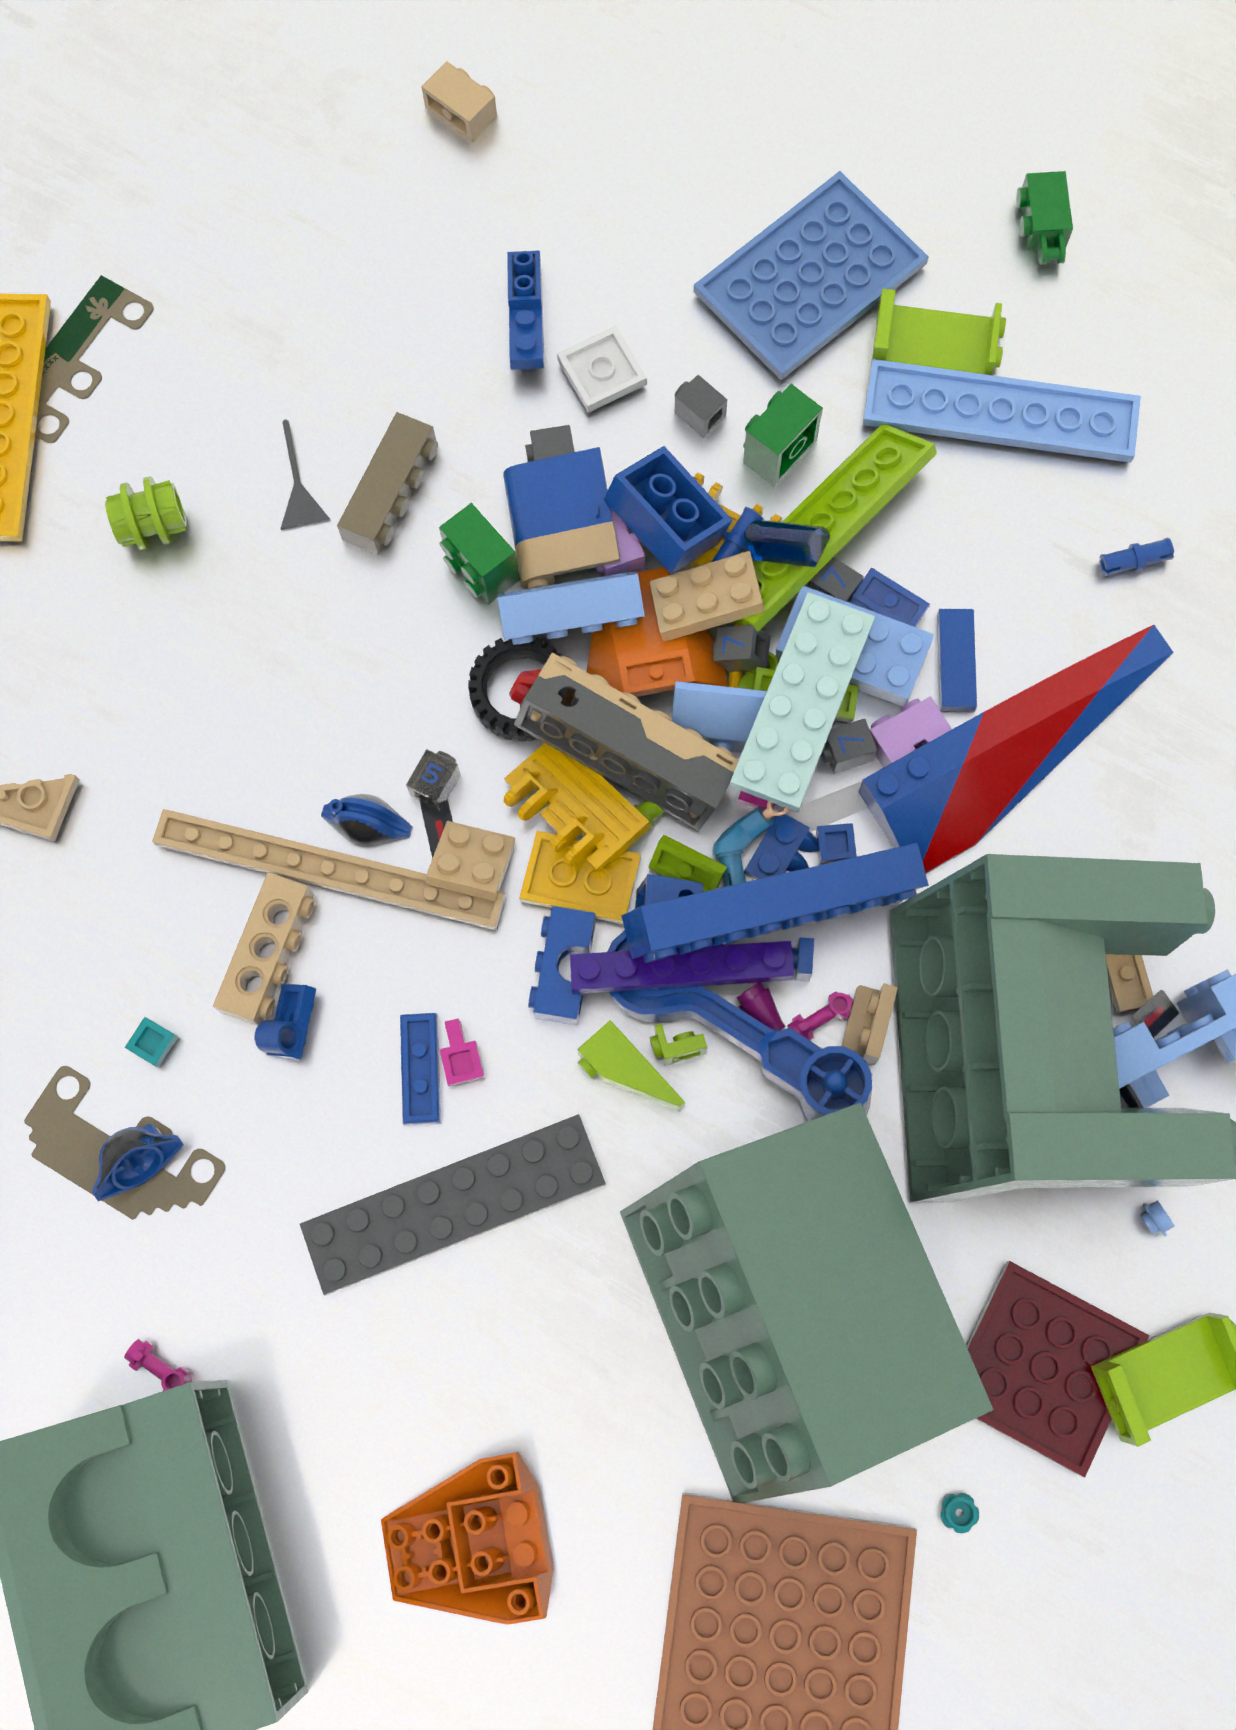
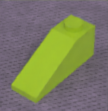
M611 1020L577 1049L578 1055L582 1058L577 1063L591 1079L597 1075L604 1083L679 1112L685 1107V1101Z

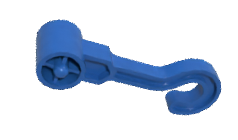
M625 930L611 942L607 952L630 951ZM700 986L609 992L613 1002L626 1015L643 1022H664L692 1018L711 1028L759 1060L762 1064L764 1077L801 1100V1107L808 1121L860 1102L867 1116L871 1104L872 1073L867 1062L856 1051L843 1046H828L822 1049L791 1028L775 1031L721 996Z

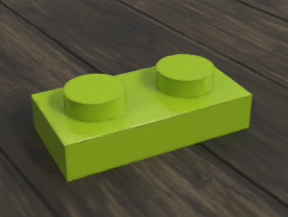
M663 834L658 841L648 868L665 877L700 882L703 884V892L718 889L727 866Z

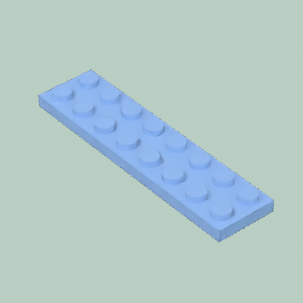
M873 359L863 425L879 427L881 424H886L907 432L1131 463L1135 457L1141 396Z

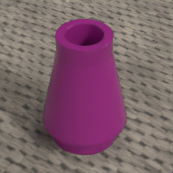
M761 982L753 985L736 997L741 1004L738 1008L775 1031H781L786 1027L781 1020L769 987L765 989Z

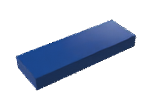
M939 609L937 621L940 711H975L977 708L974 609Z
M438 1014L400 1015L403 1125L441 1124Z

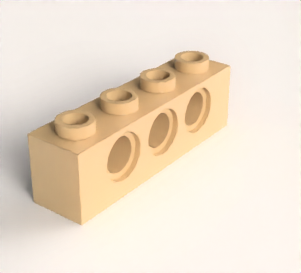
M267 872L212 1007L217 1011L256 1026L264 1019H269L275 1005V999L272 997L277 985L281 986L288 974L289 966L286 963L291 951L295 952L301 942L302 932L299 930L303 920L311 916L315 906L314 894L307 885ZM281 910L289 911L288 919L284 923L273 924V918L277 912ZM274 943V953L268 958H260L261 948L265 944ZM255 976L261 977V986L254 992H247L246 984L249 979Z

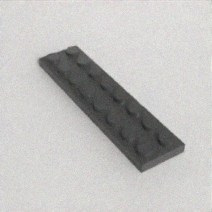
M578 1114L317 1216L299 1225L323 1295L327 1296L605 1186L606 1183Z

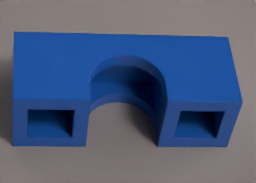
M552 906L550 917L544 916L541 937L546 938L544 952L538 951L535 961V972L540 973L538 987H531L528 1008H534L535 1019L578 1026L584 993L572 994L571 981L564 979L560 975L559 966L563 959L570 954L591 953L596 925L594 912Z

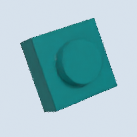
M144 1016L124 1048L159 1068L178 1036Z

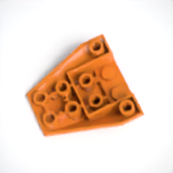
M665 567L636 572L639 577L645 616L638 617V624L617 627L616 621L602 623L603 630L592 632L586 672L603 677L611 687L622 693H630L635 697L675 690L676 681L728 687L725 668L713 661L712 646L714 642L707 630L663 642L659 632L650 581L671 575V573Z
M519 1452L479 1459L381 1519L393 1601L505 1625L540 1620L547 1617L554 1570L540 1487Z

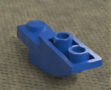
M540 250L507 252L510 369L544 368Z

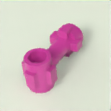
M835 991L828 996V1005L805 1019L798 1014L792 1018L793 1022L788 1024L787 1027L808 1040L814 1039L812 1031L833 1018L841 1019L842 1021L847 1019L851 1015L850 1008L854 1001L849 994L846 995Z
M137 1339L125 1353L124 1358L130 1362L128 1366L135 1371L144 1367L161 1380L163 1391L192 1382L191 1372L185 1367H179L177 1370H174L153 1355L152 1351L155 1346L148 1341L142 1342L140 1339Z

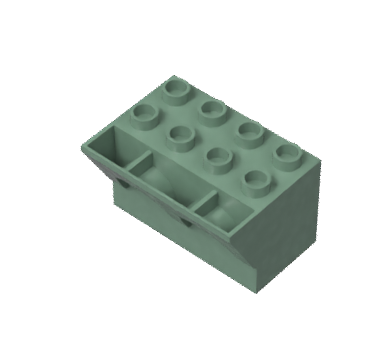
M861 1102L701 1160L620 1211L733 1501L746 1503L831 1487L994 1410Z
M227 1380L189 1382L123 1405L0 1441V1579L34 1730H258L278 1723L308 1693Z

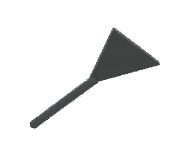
M285 419L282 424L294 485L281 524V530L330 520L328 515L301 484L290 424Z

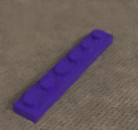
M791 941L713 945L680 955L679 948H676L678 954L645 963L644 956L632 959L630 951L570 954L572 994L794 980Z

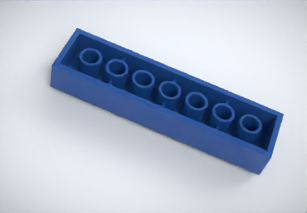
M918 843L640 906L621 915L632 959L644 956L645 963L678 954L676 948H679L680 955L713 946L712 940L714 946H720L747 937L753 938L769 934L780 929L787 930L814 921L820 922L848 913L862 912L877 906L899 903L917 895V889L929 886Z

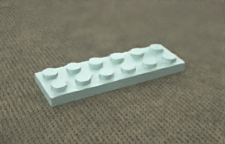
M807 592L731 778L730 787L793 811H799L875 616Z

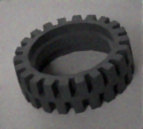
M539 637L533 642L513 645L512 639L503 642L502 638L495 641L494 647L491 648L488 645L483 649V655H478L474 661L475 666L471 667L468 689L474 712L485 728L488 727L493 734L497 736L501 734L504 739L511 741L513 737L517 738L518 741H526V737H532L533 740L537 739L515 726L516 718L500 714L491 705L487 696V683L492 672L500 664L512 659L530 658L545 665L551 653L559 657L563 656L561 653H557L556 647L550 643L546 645L544 639Z

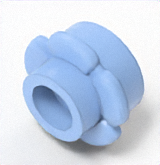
M1156 1200L1150 1205L1144 1203L1143 1206L1146 1212L1142 1213L1141 1217L1152 1234L1160 1231L1164 1237L1167 1236L1166 1231L1175 1227L1159 1201Z

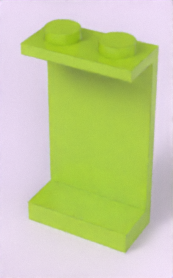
M882 288L871 364L872 360L876 359L992 375L994 367H1000L1003 347H998V338H1003L1006 327V318L1001 317L1002 303H995L992 316L987 317L894 305L896 290Z
M1207 1313L1091 1366L1120 1441L1139 1447L1151 1441L1148 1430L1236 1390V1325L1229 1319V1316Z

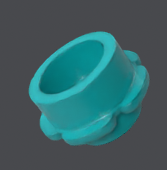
M959 1493L956 1496L950 1494L943 1500V1511L940 1516L947 1528H953L956 1533L962 1534L969 1532L971 1527L977 1524L979 1509L974 1505V1499L966 1493ZM957 1509L963 1510L962 1516L958 1517L956 1515Z

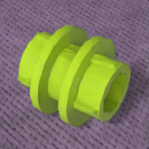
M151 476L143 478L144 491L134 493L129 483H122L119 487L120 493L106 497L105 508L107 517L118 544H122V547L136 544L139 550L144 551L149 549V536L158 534L162 543L166 545L172 543V534L186 530L187 523L184 509L177 489L170 480L155 483Z

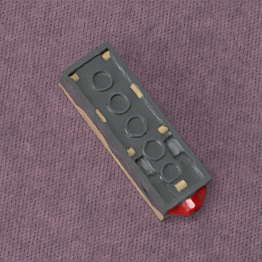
M551 653L542 669L521 672L509 692L511 700L520 704V710L514 723L515 726L645 801L658 805L664 812L697 831L702 828L717 809L730 785L731 778L739 761L734 758L733 753L728 749L715 747L703 740V737L695 730L682 728L672 722L667 714L649 709L641 704L634 695L618 691L611 687L603 677L585 672L578 668L573 660L565 656L559 657Z

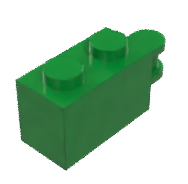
M1066 171L1026 173L1023 185L1017 189L1016 194L1017 208H1022L1023 213L1020 220L1021 237H1026L1027 250L1037 249L1040 265H1045L1047 261L1057 260L1058 264H1062L1065 262L1066 247L1073 231Z

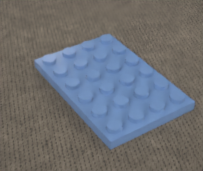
M839 171L696 282L693 292L782 380L878 304L882 288L892 290L898 288L927 264L929 256Z

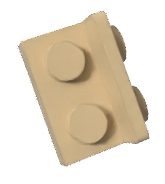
M883 983L880 990L862 985L856 988L854 1002L850 1011L851 1015L849 1016L842 1042L843 1047L856 1051L867 1063L875 1065L880 1059L898 989L896 986Z

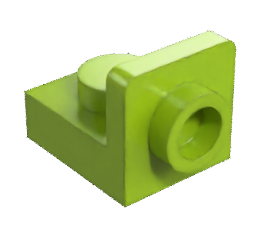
M662 1023L654 1025L655 1036L649 1037L655 1058L662 1057L665 1066L707 1054L708 1047L703 1033L695 1035L694 1031L684 1032L674 1036V1042L667 1043Z

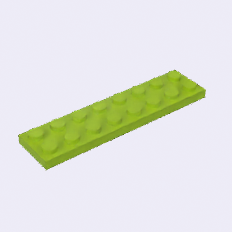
M881 424L750 552L766 612L734 622L741 626L752 625L759 632L937 454L935 444L892 426Z

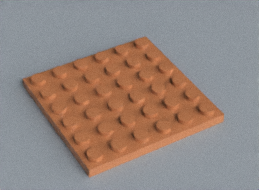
M682 1493L653 1730H898L917 1529Z

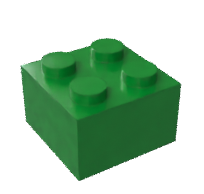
M790 384L783 392H776L768 402L767 409L760 416L758 414L754 415L745 427L746 438L743 444V463L774 487L817 441L823 407L793 384Z
M472 502L439 527L442 538L439 544L446 554L443 559L453 573L460 572L466 578L464 583L474 597L478 598L481 596L489 605L497 598L498 594L506 592L520 581L516 552Z

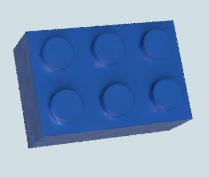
M665 446L616 474L604 498V501L671 575L718 545L733 521Z

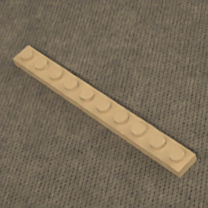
M166 809L162 810L152 840L159 847L264 873L269 872L284 878L492 930L497 929L506 897L505 893L498 892L496 901H491L427 885L425 873Z

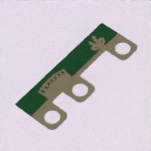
M100 275L45 348L36 437L47 443H52L58 439L69 423V418L65 414L46 404L58 386L76 397L84 399L90 396L101 381V373L79 361V358L109 318L112 317L132 329H137L142 326L153 311L151 302ZM138 302L143 306L144 313L139 319L128 320L124 317L123 309L128 303ZM80 371H86L92 376L91 385L84 390H77L71 384L73 375ZM46 415L56 416L59 420V428L52 434H44L38 428L40 419Z

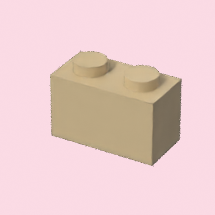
M448 61L421 86L425 108L472 142L497 118L496 99L493 92L487 86H481L476 83L462 68L457 69Z

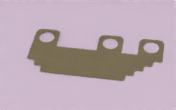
M62 1066L56 1071L24 1119V1123L32 1128L29 1140L36 1144L31 1156L93 1195L92 1189L100 1170V1150L110 1136L73 1113L88 1091L90 1081L71 1067ZM72 1076L79 1083V1091L71 1099H62L56 1092L57 1082L62 1077ZM149 1116L142 1118L136 1126L143 1128L148 1124H153L162 1135H173L170 1128ZM199 1148L191 1153L177 1177L161 1169L144 1184L101 1201L132 1220L137 1217L139 1212L152 1215L155 1208L168 1212L176 1204L184 1209L191 1201L202 1206L224 1173L225 1164L211 1153ZM199 1159H207L214 1166L213 1177L205 1183L196 1182L191 1176V1167Z

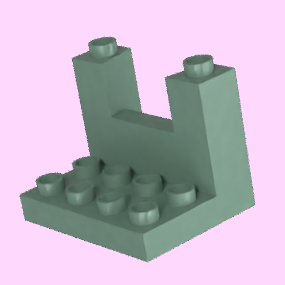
M986 854L889 910L895 986L898 987L896 1008L910 1202H954L1019 1188L1187 1187L1236 1179V1122L1230 1119V1113L1188 1108H1121L1106 954L1167 956L1194 934L1208 932L1215 918V902L1211 892L1203 888L1201 863Z

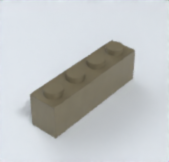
M396 412L337 524L343 541L379 555L384 545L387 546L391 542L394 535V524L399 516L403 517L406 513L410 493L413 488L417 489L421 484L424 475L423 468L428 460L431 461L437 452L438 441H436L433 426Z

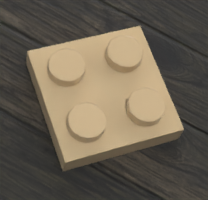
M447 821L427 871L426 884L496 901L515 847V837Z

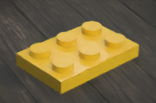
M536 831L519 897L520 901L547 908L555 906L594 912L596 919L623 925L621 915L628 913L641 854L625 851L611 864L608 862L597 872L587 862V858L596 851L594 849L579 864L572 867L564 862V858L567 852L580 840L575 839L557 853L549 847L550 841L555 834Z

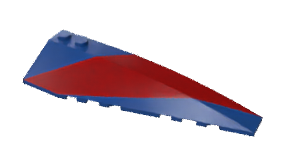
M1155 625L1147 627L1021 691L864 778L858 793L893 848L918 843L925 873L927 874L976 846L994 826L1045 779L1174 652Z

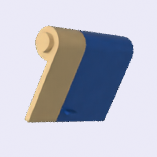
M600 447L517 464L505 469L503 478L520 583L523 589L553 585L555 583V575L621 562L611 507L604 501L608 488Z

